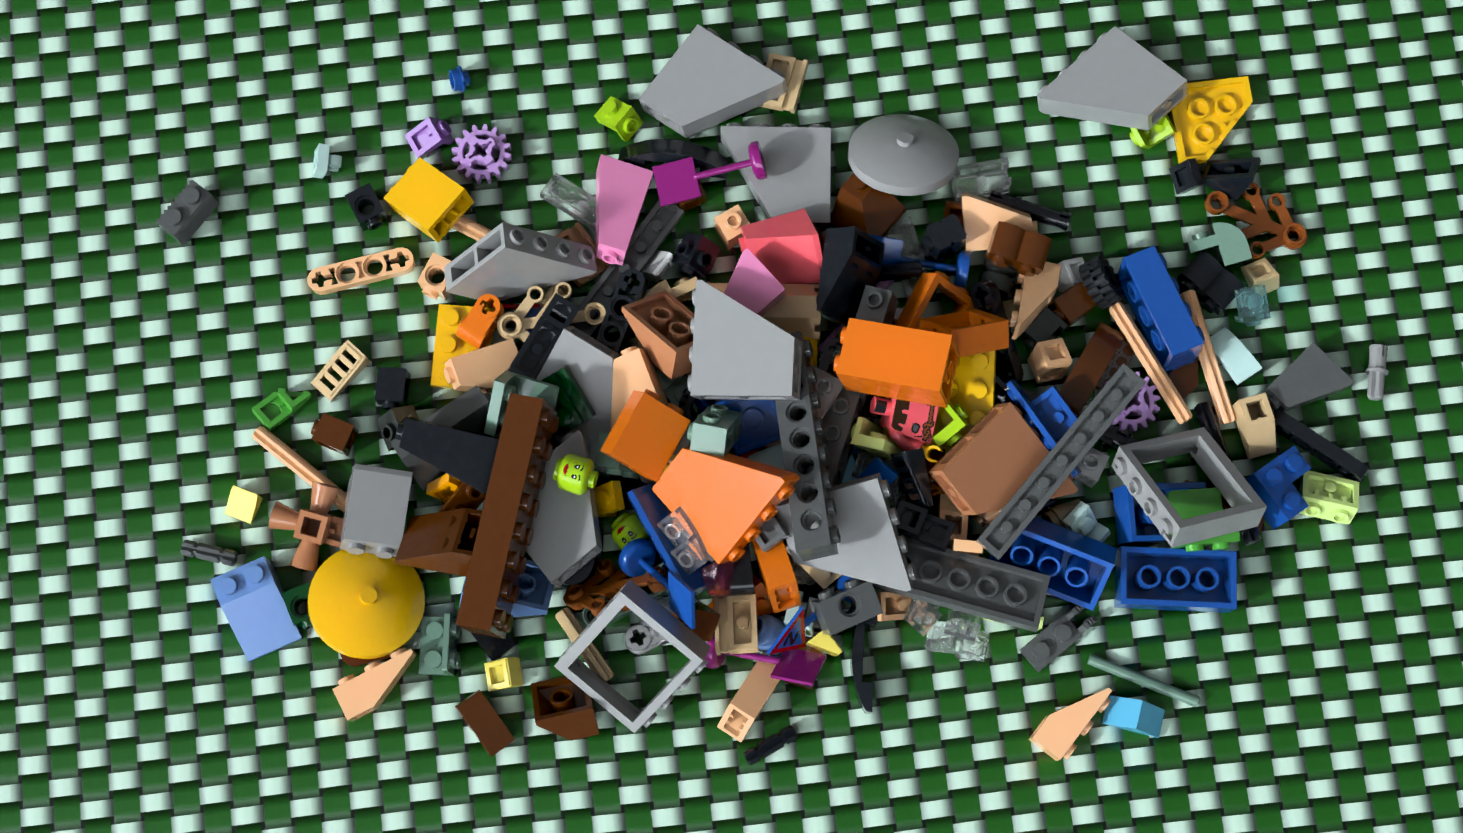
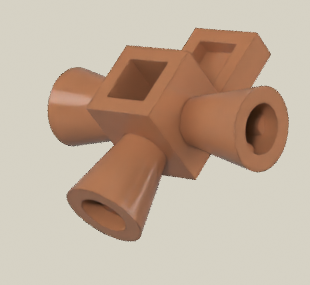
M312 481L310 509H300V512L278 501L275 503L269 519V529L294 530L293 537L301 539L290 562L291 566L317 572L319 545L328 544L340 548L343 518L328 514L340 488Z

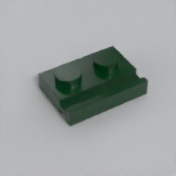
M567 365L541 380L559 387L555 407L559 417L557 429L559 436L596 415Z

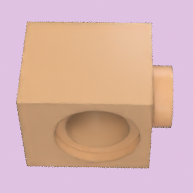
M737 204L714 217V228L728 250L738 245V238L743 237L740 226L750 223Z
M434 252L432 253L418 279V283L421 289H423V294L435 300L438 297L444 300L447 299L449 293L446 292L445 278L438 284L432 283L431 280L436 274H444V267L451 260Z
M1063 338L1037 342L1027 359L1037 384L1062 379L1073 362Z

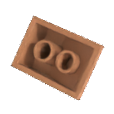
M666 290L622 306V313L652 363L671 380L692 372L689 349L693 346V334L690 328L691 319L694 317L693 312Z

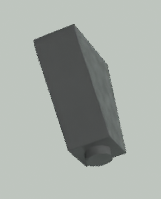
M1313 342L1261 393L1266 392L1272 410L1286 412L1343 392L1355 381Z

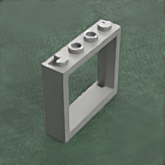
M1205 427L1121 445L1118 447L1112 463V468L1171 548L1258 527L1267 508ZM1190 453L1232 508L1183 520L1141 464Z
M629 579L563 652L554 667L635 733L642 725L647 728L657 716L655 711L659 707L664 710L674 698L672 693L676 689L681 692L691 680L689 675L693 671L698 674L708 663L705 657L711 646ZM624 606H627L690 659L642 711L578 659V656Z

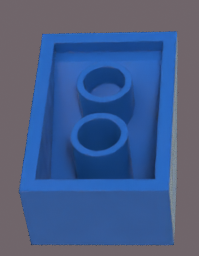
M1206 482L1156 483L1165 497L1166 493L1172 490L1206 488ZM1126 485L1113 488L1117 545L1166 543L1165 538L1159 533L1151 519L1144 513L1143 508L1134 496L1130 494Z

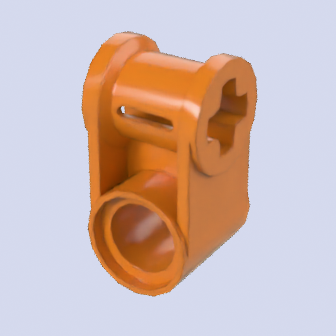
M492 294L480 296L469 314L459 325L456 336L476 349L484 348L497 327L498 319L504 314V308L499 299ZM487 306H488V307L494 306L495 311H494V312H491V311L486 312V311H485V308H486Z

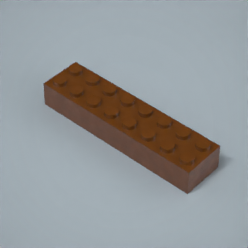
M513 393L509 395L456 620V625L471 633L505 639L506 633H509L513 626L512 607L513 603L516 604L519 599L520 587L518 586L520 574L523 575L526 569L527 559L524 557L526 546H530L532 542L533 517H537L540 502L537 500L539 490L544 488L546 482L544 468L546 461H549L552 456L553 446L550 444L552 433H556L559 425L557 412L542 398Z

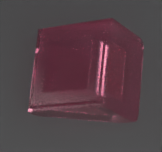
M714 562L701 569L710 596L728 597L730 595L734 568L732 562L722 564Z

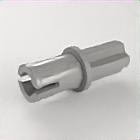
M1372 344L1369 346V364L1365 373L1368 375L1367 396L1369 400L1373 401L1383 399L1385 376L1389 373L1386 369L1388 346H1383V344Z

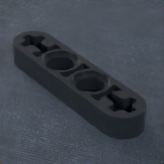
M984 280L974 284L971 288V299L974 309L1008 320L997 285L991 280ZM982 291H986L988 296H984ZM1009 327V348H1005V354L996 350V375L1005 384L1013 379L1020 383L1024 376L1014 339H1012L1011 328ZM1007 372H1011L1012 376H1008Z
M1274 410L1275 432L1346 478L1362 483L1369 472V468L1363 462L1287 413Z

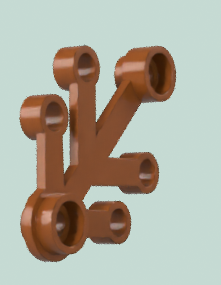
M1254 182L1248 188H1252L1255 191V195H1249L1245 190L1242 197L1250 201L1255 214L1230 204L1227 195L1221 191H1213L1206 198L1204 206L1208 213L1212 215L1223 213L1251 225L1240 229L1246 239L1265 232L1276 235V237L1265 242L1255 241L1249 246L1252 259L1254 260L1260 259L1266 252L1282 246L1290 250L1299 249L1307 241L1305 228L1301 224L1292 221L1285 205V197L1280 193L1272 194L1267 200V206L1271 211H1276L1281 224L1271 220L1259 194L1260 188ZM1272 199H1278L1280 201V206L1274 205L1272 203ZM1211 202H1218L1220 207L1218 209L1213 208ZM1288 233L1295 234L1296 240H1290ZM1254 246L1259 247L1261 254H1255L1252 248Z
M603 559L602 562L597 564L598 572L583 584L571 585L565 592L563 600L573 610L587 608L596 617L607 603L602 597L595 599L592 597L602 595L611 600L629 579L639 587L648 585L649 589L655 593L662 592L666 588L648 572H646V575L625 579L628 575L621 569L615 573L616 567L611 559ZM654 566L668 580L667 571L660 566ZM610 577L602 585H598L602 580ZM627 606L621 609V611L630 610Z

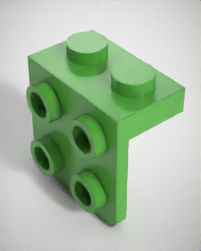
M1217 488L1172 490L1166 493V498L1183 520L1223 510L1221 492ZM1237 531L1173 548H1186V552L1203 551V546H1212L1213 551L1230 549L1231 543L1240 541V533Z

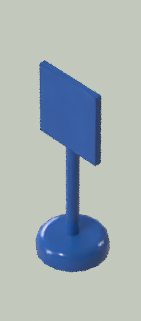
M869 234L885 244L882 265L919 260L922 267L954 272V285L965 289L971 252L961 251L956 265L902 257L901 252L904 240Z
M638 538L627 543L619 555L618 563L620 569L631 577L641 576L645 572L650 573L669 591V609L691 629H695V591L672 570L668 571L667 580L653 567L656 562L657 553L650 541Z

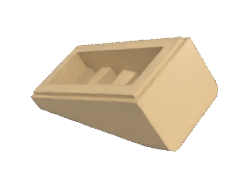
M346 340L313 379L311 384L328 400L333 402L370 363V360L349 340ZM349 353L357 360L354 364L346 358ZM341 362L349 368L347 373L338 366ZM333 370L342 377L339 382L330 374ZM325 378L335 386L332 391L322 382Z

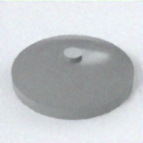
M890 114L873 118L860 125L854 131L849 141L848 161L854 174L868 186L888 194L915 196L936 191L945 186L954 177L958 167L959 148L953 136L945 128L931 120L914 115Z

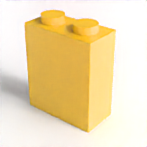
M420 157L407 169L406 173L390 188L384 197V200L394 212L437 243L442 240L474 203L465 188Z

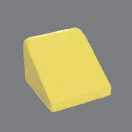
M233 485L225 514L252 524L263 498Z
M822 631L806 643L807 646L835 657L842 653L841 647L834 638L823 634Z
M507 657L484 663L489 692L523 685L521 664L518 657Z

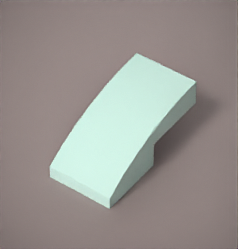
M1226 327L1210 337L1218 364L1223 365L1237 386L1262 369L1250 351Z

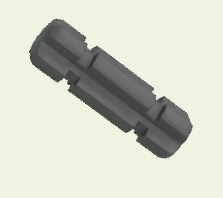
M184 540L181 547V554L184 556H195L198 559L215 563L222 562V564L228 566H235L238 559V553L235 550H223L221 547L204 543L197 544L195 541Z

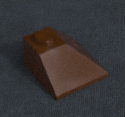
M853 173L840 188L830 217V224L836 228L856 226L867 234L885 236L906 212V208L893 194L881 192L868 186Z
M566 676L531 684L536 726L571 741L599 734L593 699Z

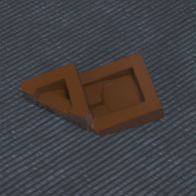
M1198 356L1195 362L1174 369L1168 375L1182 399L1186 398L1198 386Z

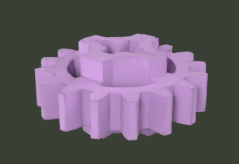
M487 124L483 125L482 130H478L476 125H472L473 132L469 133L464 129L462 131L464 138H455L456 144L459 147H452V153L456 156L452 158L454 165L458 166L457 171L459 175L465 173L466 181L469 182L475 177L476 183L480 185L482 179L486 178L488 184H491L492 176L495 175L496 178L501 179L499 171L509 170L505 162L512 161L511 154L507 153L512 149L510 143H505L507 141L505 134L498 136V128L494 127L490 132L488 131ZM469 146V153L465 155L466 158L464 159L465 150ZM498 150H500L499 159L495 162V156L498 154ZM479 152H482L483 154H487V155L484 156V157H482L480 154H479V155H477V154H478Z
M1148 376L1144 378L1146 383L1130 401L1131 406L1126 409L1124 408L1110 427L1119 424L1118 429L1122 432L1128 426L1130 433L1137 431V426L1142 430L1147 427V422H1152L1156 419L1152 413L1160 411V407L1154 405V402L1161 398L1158 395H1153V391L1157 388L1156 385L1150 387L1147 385L1150 379ZM1131 414L1133 417L1137 416L1138 419H1126L1125 416Z

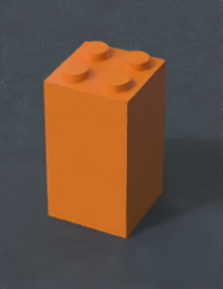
M849 318L847 327L844 326L841 331L840 343L843 344L841 353L837 354L834 360V371H836L839 380L846 390L943 408L948 407L960 355L953 335Z

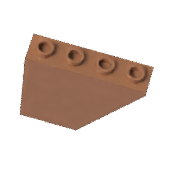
M1011 402L996 404L928 471L962 515H978L1003 509L1050 452L1040 441L1038 432L1022 418L1021 410ZM1071 475L1066 478L1050 499L1075 494L1079 490L1073 483Z

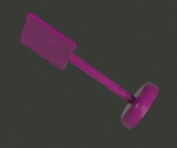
M754 141L749 144V160L696 173L693 157L652 167L661 207L702 197L698 179L752 166L757 179H767V171L759 142Z
M714 632L711 642L706 641L711 648L705 657L708 661L705 666L710 669H717L724 662L726 655L776 664L771 673V678L813 686L827 655L798 649L782 652L780 658L759 653H721V655H717Z

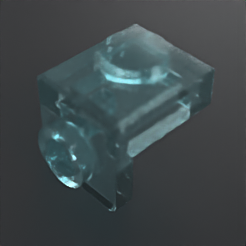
M1259 284L1234 290L1239 314L1235 315L1236 322L1245 324V327L1262 324V319L1271 318L1265 285Z

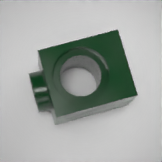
M309 582L281 593L293 625L298 628L303 627L304 630L313 628L309 613L300 615L298 611L299 605L304 601H308L311 585Z

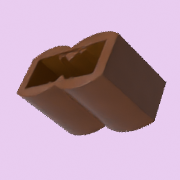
M999 221L994 226L985 257L990 259L991 263L997 267L1006 268L1007 266H1012L1018 269L1017 272L1019 274L1033 277L1034 274L1039 275L1043 271L1052 239L1036 232L1024 230L1016 225Z

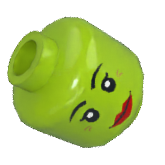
M567 454L564 458L558 459L553 473V480L557 481V486L560 490L584 495L589 487L595 488L599 472L594 471L595 466L592 459L575 454Z
M625 512L611 526L613 529L611 538L621 549L630 541L638 538L647 539L651 542L636 513L629 514Z

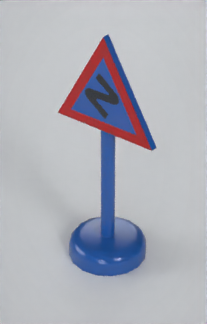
M841 575L837 578V589L845 587L843 583L852 579V577ZM848 597L843 598L851 604V601ZM801 606L767 651V654L771 655L806 647L805 628L817 619L815 612L804 619V608Z

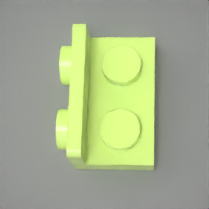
M859 416L857 423L852 427L851 444L870 455L891 460L890 454L904 451L897 447L893 440L887 439V436L882 434L883 428L864 417Z
M1310 470L1300 476L1299 493L1309 506L1301 511L1300 514L1330 520L1335 523L1350 524L1359 509L1360 482Z

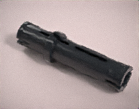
M994 190L990 193L988 200L1028 213L1033 221L1051 225L1065 231L1069 226L1071 213L1022 200V197L1018 195L1012 197Z

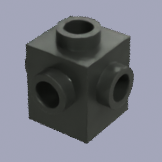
M414 405L391 408L376 420L388 451L395 450L390 441L395 439L398 423H405L406 417L419 419Z

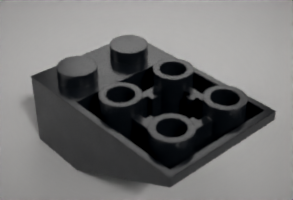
M856 226L826 229L816 310L847 327L849 318L855 319L865 286H873L882 271L885 244Z

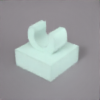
M319 143L316 147L312 177L323 179L327 170L338 172L339 168H341L342 156L329 155L330 145Z

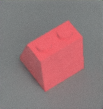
M805 208L740 226L743 236L738 238L741 251L743 252L748 248L780 284L820 283V268L822 267L823 256L818 233Z

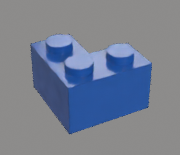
M1295 445L1246 478V481L1267 506L1263 517L1273 530L1309 506L1292 484L1293 481L1312 469Z

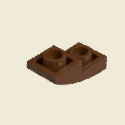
M479 689L455 706L489 756L492 757L515 740Z

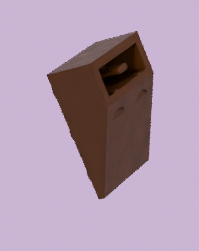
M461 508L410 517L394 561L395 564L467 577L482 511Z

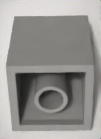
M361 464L354 465L347 485L340 549L347 550L351 554H363L365 552L375 554L380 558L396 557L403 538L413 472Z

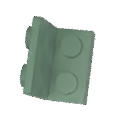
M506 370L494 380L484 433L496 436L501 431L510 393L542 398L555 410L559 387Z
M445 612L444 617H422L419 657L420 675L455 676V669L460 668L461 656L460 652L456 650V642L461 640L462 627L456 625L457 617L451 612Z

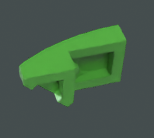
M278 388V392H273L252 407V412L266 429L271 432L301 408L311 398V393L309 391H303V393L286 391L284 388Z

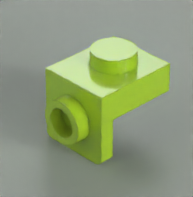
M612 96L594 115L600 124L616 131L625 142H628L643 124V121L632 106Z
M1166 114L1149 131L1130 128L1131 132L1129 135L1137 147L1150 149L1177 133Z
M952 402L948 403V407L945 410L954 420L932 438L939 447H943L946 444L949 447L953 446L963 437L960 432L970 425L966 420L969 417L967 412L958 403L955 406Z

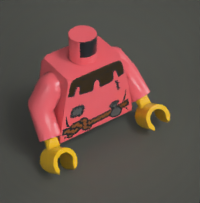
M874 396L870 403V412L882 415L881 426L888 429V436L902 450L909 451L923 448L925 458L929 462H938L931 459L930 452L933 449L941 452L943 450L935 445L926 447V443L931 444L939 407Z

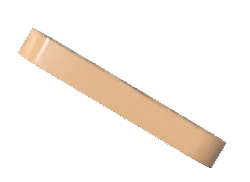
M395 248L317 267L309 273L307 282L316 294L325 295L406 275L414 269L415 258L407 248ZM404 255L405 259H409L405 261L404 267H400L399 263H395L399 261V256ZM387 258H389L391 263H395L390 265L391 271H388V265L385 261ZM373 261H379L383 264L382 271L375 275L368 272L369 264ZM346 268H353L356 272L355 277L350 281L341 279V272ZM335 271V277L338 281V284H335L334 281L330 279L333 278L331 272ZM323 275L325 279H330L324 281L323 287H319L317 283H314L318 281V276Z

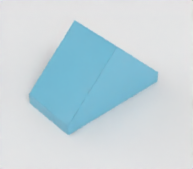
M1108 696L1111 701L1104 710L1101 724L1159 738L1164 709L1143 700Z

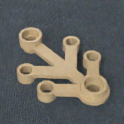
M566 282L558 283L554 294L538 315L525 318L534 303H540L544 298L542 288L539 286L530 287L526 298L516 311L506 312L498 319L497 330L499 334L507 340L519 338L525 342L530 334L527 329H533L555 293L559 294L558 289L561 286L568 287V294L562 296L568 299L572 294L571 286ZM533 290H539L541 296L534 300L530 297V293ZM589 303L584 310L577 312L571 323L587 322L592 326L600 325L604 320L606 310L600 303ZM592 310L600 312V317L597 320L590 318ZM509 321L516 322L517 327L514 331L506 329Z

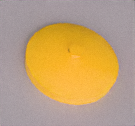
M343 549L336 552L318 568L309 588L308 613L313 628L329 647L349 657L374 659L392 654L413 637L423 617L425 594L416 570L410 566L395 564L396 557L394 556L391 558H380L372 553L351 554Z

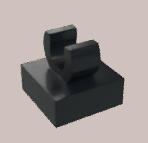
M1196 158L1187 159L1169 168L1176 194L1187 193L1204 184L1199 171L1201 165L1197 164Z

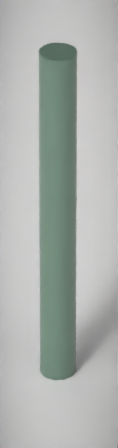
M1090 654L1087 664L1193 707H1197L1200 697L1094 654Z

